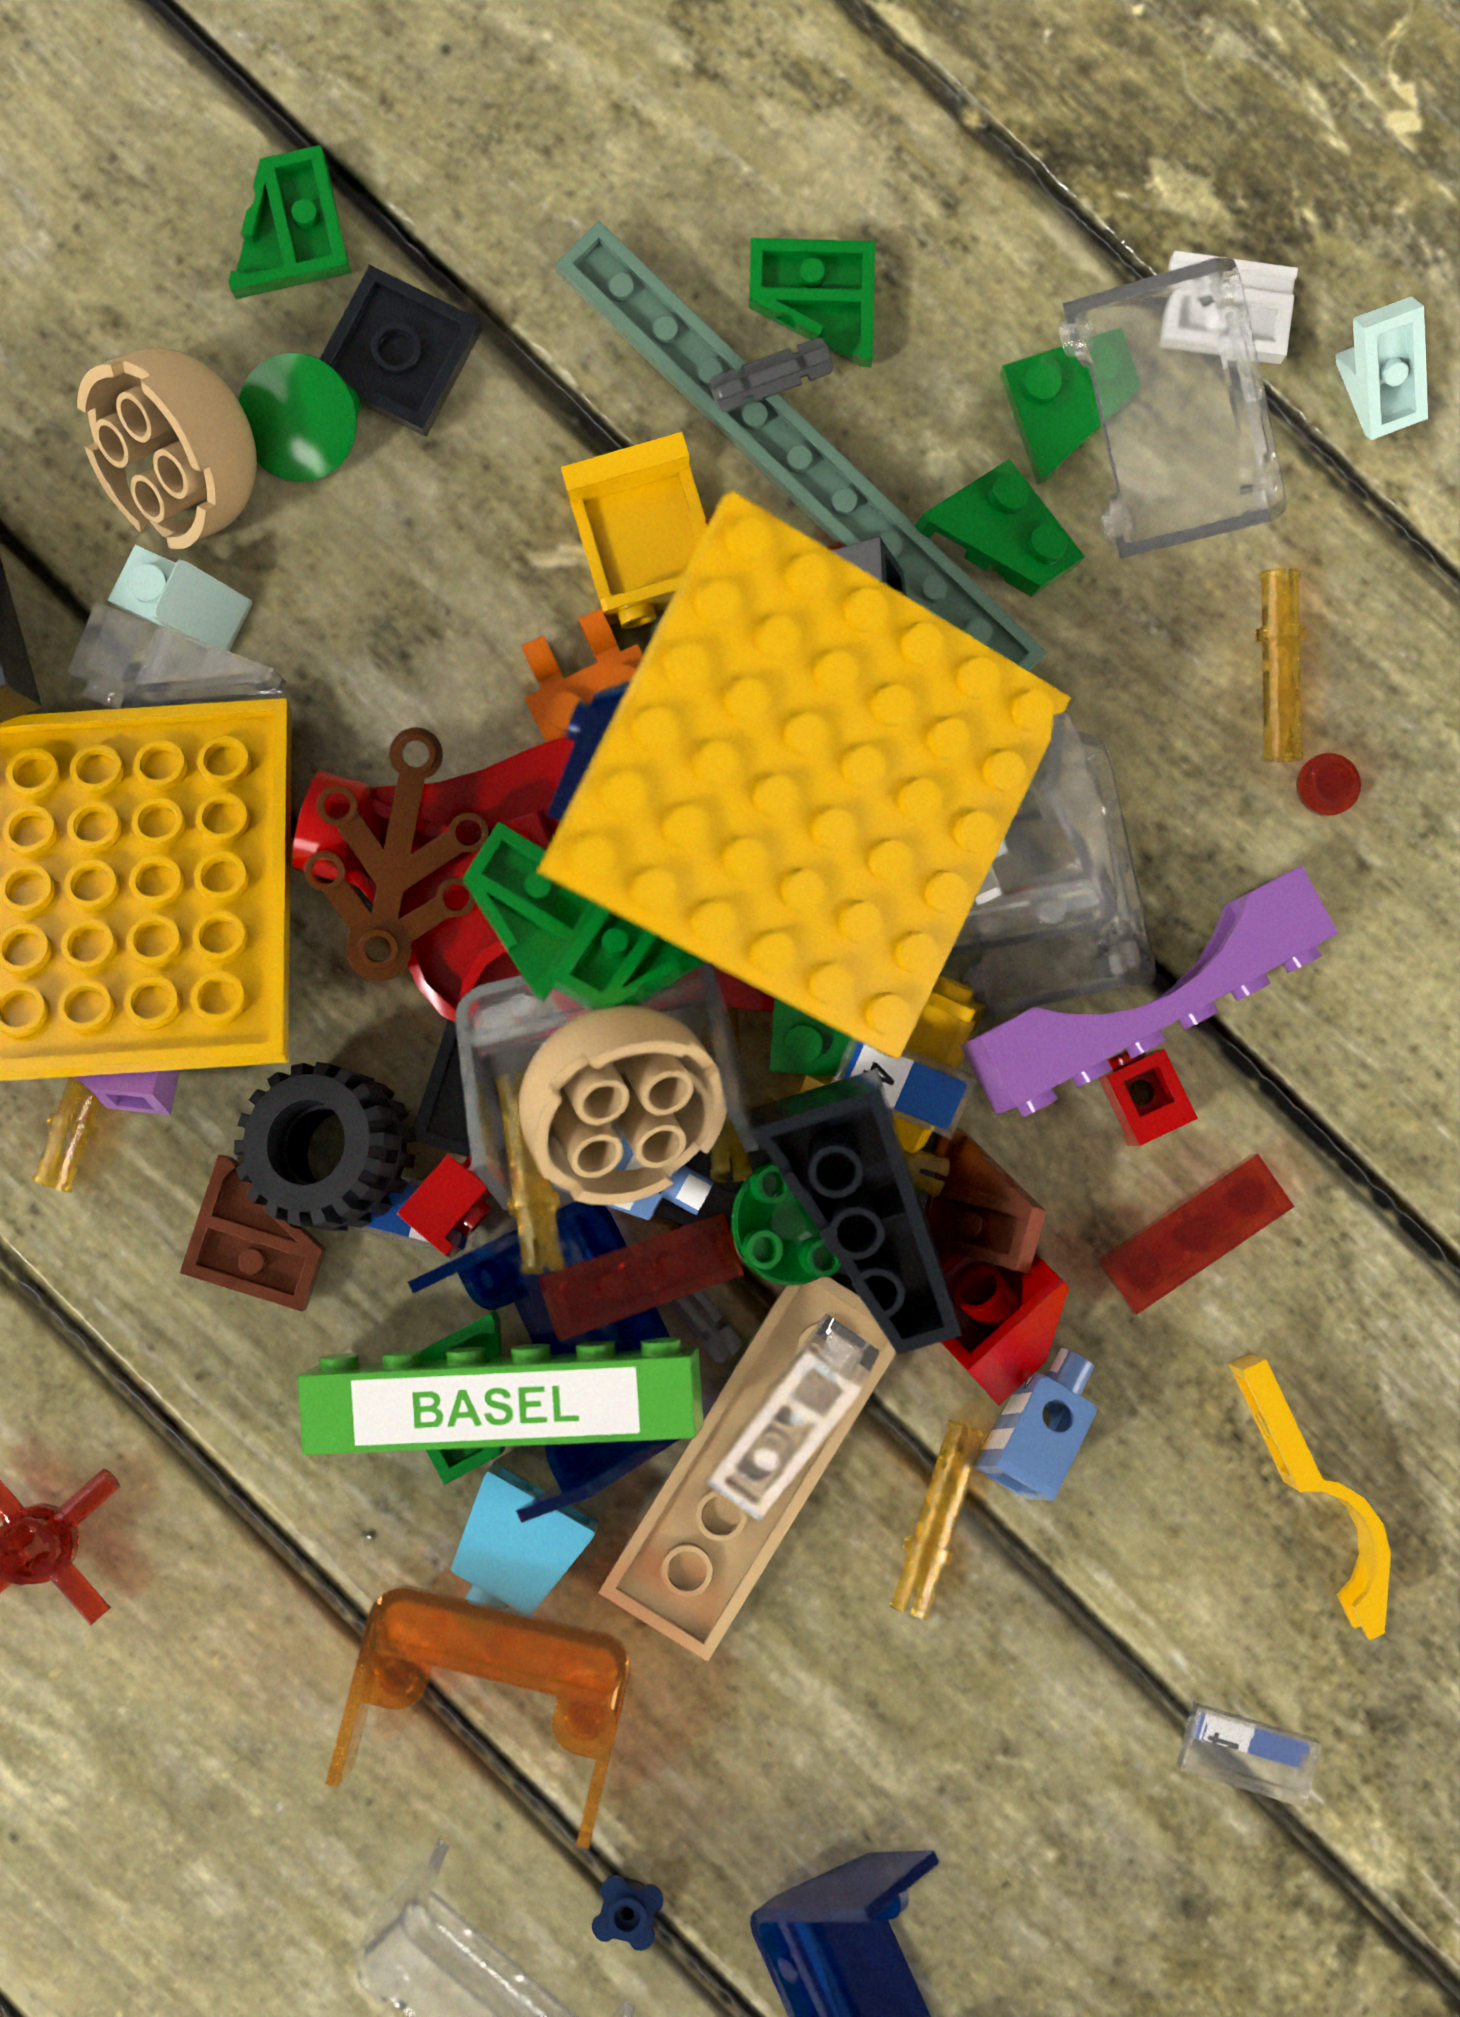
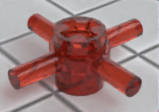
M102 1469L60 1507L46 1503L32 1504L24 1507L0 1479V1522L3 1524L0 1527V1594L12 1583L33 1585L47 1583L51 1580L90 1626L111 1609L110 1605L72 1563L76 1558L79 1547L77 1525L120 1488V1483L110 1471ZM29 1526L36 1528L35 1532ZM35 1534L41 1537L44 1544L49 1543V1551H42L33 1559L27 1554L24 1547L32 1544Z

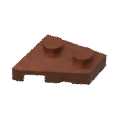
M952 1125L948 1129L940 1128L930 1167L937 1168L925 1206V1213L937 1249L1030 1274L1046 1210L963 1129Z
M218 1155L179 1273L297 1311L307 1310L326 1248L303 1226L288 1224L287 1221L274 1219L264 1213L266 1206L254 1204L246 1193L253 1183L239 1180L236 1167L240 1166V1164L233 1157Z

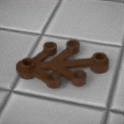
M419 727L407 728L395 736L390 746V761L393 768L399 774L384 848L358 812L357 797L350 789L344 786H331L323 790L317 799V812L320 818L327 824L337 827L377 886L372 913L344 878L346 866L338 854L332 851L317 852L307 860L304 867V875L309 885L316 890L324 891L351 930L345 945L349 964L360 976L373 981H385L399 975L409 963L412 954V942L450 916L462 917L473 909L475 900L465 886L463 878L450 877L441 883L435 898L398 919L403 891L462 852L478 851L483 847L489 836L486 821L476 813L466 812L454 818L449 830L411 854L425 779L433 776L439 770L443 761V748L439 739L432 732ZM412 741L423 742L429 750L427 762L420 767L408 765L403 757L405 746ZM333 793H342L350 801V811L344 818H333L325 809V802ZM471 819L481 826L482 836L477 843L465 845L458 840L456 828L463 820ZM328 858L336 864L338 875L333 882L322 883L315 878L313 866L318 859ZM458 884L467 889L469 901L463 908L452 909L444 902V891L450 885ZM375 936L386 938L391 945L390 956L380 961L372 959L366 951V944L370 938Z

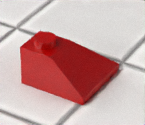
M944 1251L940 1255V1259L957 1307L962 1335L940 1343L993 1401L1000 1406L1046 1363L1069 1286L1036 1253L1030 1274Z

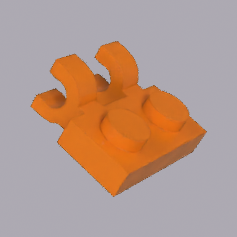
M601 608L578 619L580 629L597 662L587 668L563 678L544 635L521 646L540 687V690L524 698L545 743L562 737H596L606 732L644 657L638 643L620 651Z

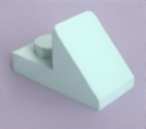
M1411 296L1353 318L1354 347L1337 353L1336 365L1364 434L1370 440L1428 419L1424 306Z
M136 544L108 598V601L115 607L224 658H227L253 604L249 598L187 561L178 559L174 563Z

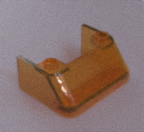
M396 1586L383 1593L374 1602L369 1612L325 1785L339 1788L354 1768L369 1706L374 1705L392 1710L411 1706L425 1692L432 1667L435 1666L557 1696L552 1717V1728L556 1740L565 1750L572 1754L595 1759L576 1842L577 1847L589 1849L630 1678L631 1660L624 1644L616 1637L604 1632L415 1586Z

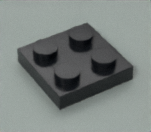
M369 264L320 359L334 368L346 384L356 391L361 405L427 437L475 346L483 326L480 319Z

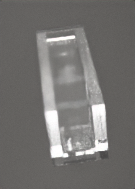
M95 602L67 672L86 686L83 693L84 696L115 709H120L123 700L141 707H154L282 694L287 683L272 667Z
M826 1313L792 1357L706 1484L760 1521L861 1393L880 1350Z

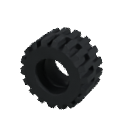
M316 1062L315 1066L306 1063L292 1065L291 1075L278 1071L267 1079L270 1085L268 1091L256 1089L249 1098V1101L255 1107L251 1114L241 1113L237 1126L245 1128L243 1140H234V1154L244 1157V1164L236 1167L239 1180L253 1183L246 1193L254 1204L266 1206L264 1213L274 1219L287 1221L288 1224L330 1231H347L348 1226L361 1228L372 1223L371 1213L384 1215L394 1206L388 1197L392 1192L403 1194L409 1183L402 1179L401 1176L404 1167L414 1168L416 1155L407 1153V1143L415 1142L416 1138L414 1127L402 1124L401 1121L408 1117L409 1113L403 1103L392 1100L395 1093L390 1088L375 1082L374 1078L330 1063ZM337 1114L342 1122L345 1133L343 1155L333 1172L317 1182L311 1174L308 1165L307 1151L309 1141L313 1132L322 1121L331 1115Z

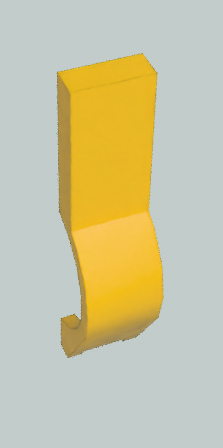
M1250 1353L1228 1363L1283 1482L1299 1492L1322 1491L1333 1495L1347 1507L1357 1528L1359 1555L1350 1580L1336 1595L1354 1629L1361 1626L1366 1638L1369 1640L1385 1634L1391 1551L1383 1522L1365 1498L1319 1472L1267 1359Z

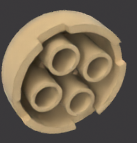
M143 348L125 353L95 366L85 374L78 391L77 408L85 413L88 412L89 424L94 443L85 446L87 456L109 498L140 533L150 521L162 537L167 539L168 548L184 549L219 532L239 516L247 505L255 485L257 473L256 446L249 421L242 406L227 384L212 369L194 357L176 350ZM155 453L153 457L154 467L132 478L130 493L126 480V466ZM207 499L206 502L197 506L194 518L168 519Z
M623 1005L597 1009L583 1014L560 1027L542 1044L524 1075L519 1096V1117L526 1143L545 1179L548 1178L559 1187L570 1191L576 1201L596 1205H614L637 1201L670 1187L674 1183L669 1175L685 1165L699 1150L708 1154L725 1122L728 1099L725 1082L720 1071L701 1041L687 1026L674 1017L658 1010L642 1006ZM612 1127H620L636 1159L645 1167L626 1171L612 1170L621 1160L623 1153L622 1144Z

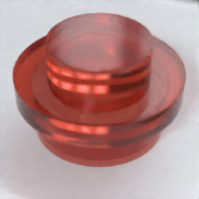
M1323 753L1311 758L1302 766L1297 775L1296 790L1301 803L1312 813L1320 816H1336L1350 809L1357 801L1361 791V778L1355 765L1346 757L1336 753Z

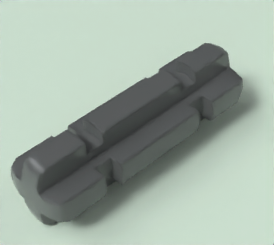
M814 338L798 344V352L793 354L790 348L744 364L741 366L743 372L736 374L734 369H730L714 375L710 379V386L717 407L721 412L727 413L746 406V398L752 397L753 402H757L802 385L801 378L807 376L811 382L829 375L833 371V361L827 344L822 338Z
M669 1250L662 1251L646 1264L644 1268L645 1275L657 1290L660 1288L664 1289L667 1293L664 1297L694 1336L696 1338L700 1335L705 1340L703 1347L715 1362L722 1363L727 1361L743 1346L741 1336L729 1322L727 1324L722 1322L720 1318L723 1314L691 1275L686 1277L683 1274L682 1270L685 1267L673 1252Z

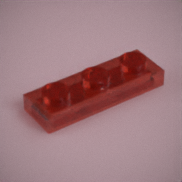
M1251 1154L1096 1261L1130 1311L1138 1315L1295 1206L1259 1154Z
M720 1213L537 1276L557 1340H565L744 1275L725 1215Z

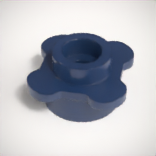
M618 1875L608 1877L601 1885L600 1893L604 1900L600 1914L595 1916L592 1921L593 1934L602 1942H608L614 1938L629 1942L631 1947L638 1951L649 1948L655 1939V1932L652 1928L654 1915L663 1906L664 1899L661 1890L654 1884L645 1885L635 1879H623ZM624 1908H631L634 1911V1915L631 1918L623 1917L621 1912Z

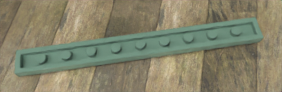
M599 220L555 263L557 274L840 548L880 537L904 571L907 598L956 628L964 629L974 639L1029 672L1044 658L1047 652L928 537L921 534L912 521L779 393L757 402H753L752 397L745 399L746 406L727 413L721 412L714 401L710 379L714 375L730 369H734L735 373L739 374L743 372L741 366L747 364V362Z

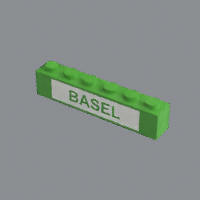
M675 1337L646 1339L641 1341V1350L616 1351L615 1341L582 1342L576 1344V1353L551 1354L549 1344H526L511 1347V1356L486 1357L485 1347H463L447 1350V1359L423 1361L422 1351L401 1350L382 1354V1363L359 1364L358 1354L339 1353L319 1357V1366L298 1375L302 1455L696 1438L704 1426L699 1347L681 1348V1339Z

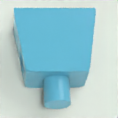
M494 1461L482 1480L451 1566V1571L455 1575L472 1584L457 1611V1615L470 1626L483 1632H490L506 1604L523 1614L531 1615L590 1543L596 1533L599 1521Z

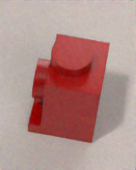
M1165 1048L1148 1054L1144 1052L1133 1058H1130L1127 1050L1107 1059L1112 1071L1098 1077L1124 1132L1123 1137L1128 1146H1141L1198 1119ZM1137 1080L1144 1082L1150 1091L1148 1100L1142 1105L1133 1102L1129 1095L1131 1085Z
M447 1154L396 1214L443 1255L453 1259L461 1250L452 1241L459 1232L467 1238L485 1220L492 1210V1207L485 1201L494 1192L491 1189L499 1179L471 1155L461 1164L451 1155Z

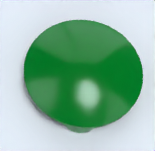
M298 352L281 353L261 362L245 380L238 401L246 414L253 433L259 465L271 474L293 482H309L326 478L339 468L348 457L355 441L360 400L356 391L346 384L334 368L323 360L309 354Z
M771 1159L757 1167L741 1185L732 1210L733 1238L744 1262L760 1277L782 1285H802L821 1277H829L835 1274L841 1267V1263L826 1247L818 1234V1228L800 1201L794 1198L782 1180L781 1172Z

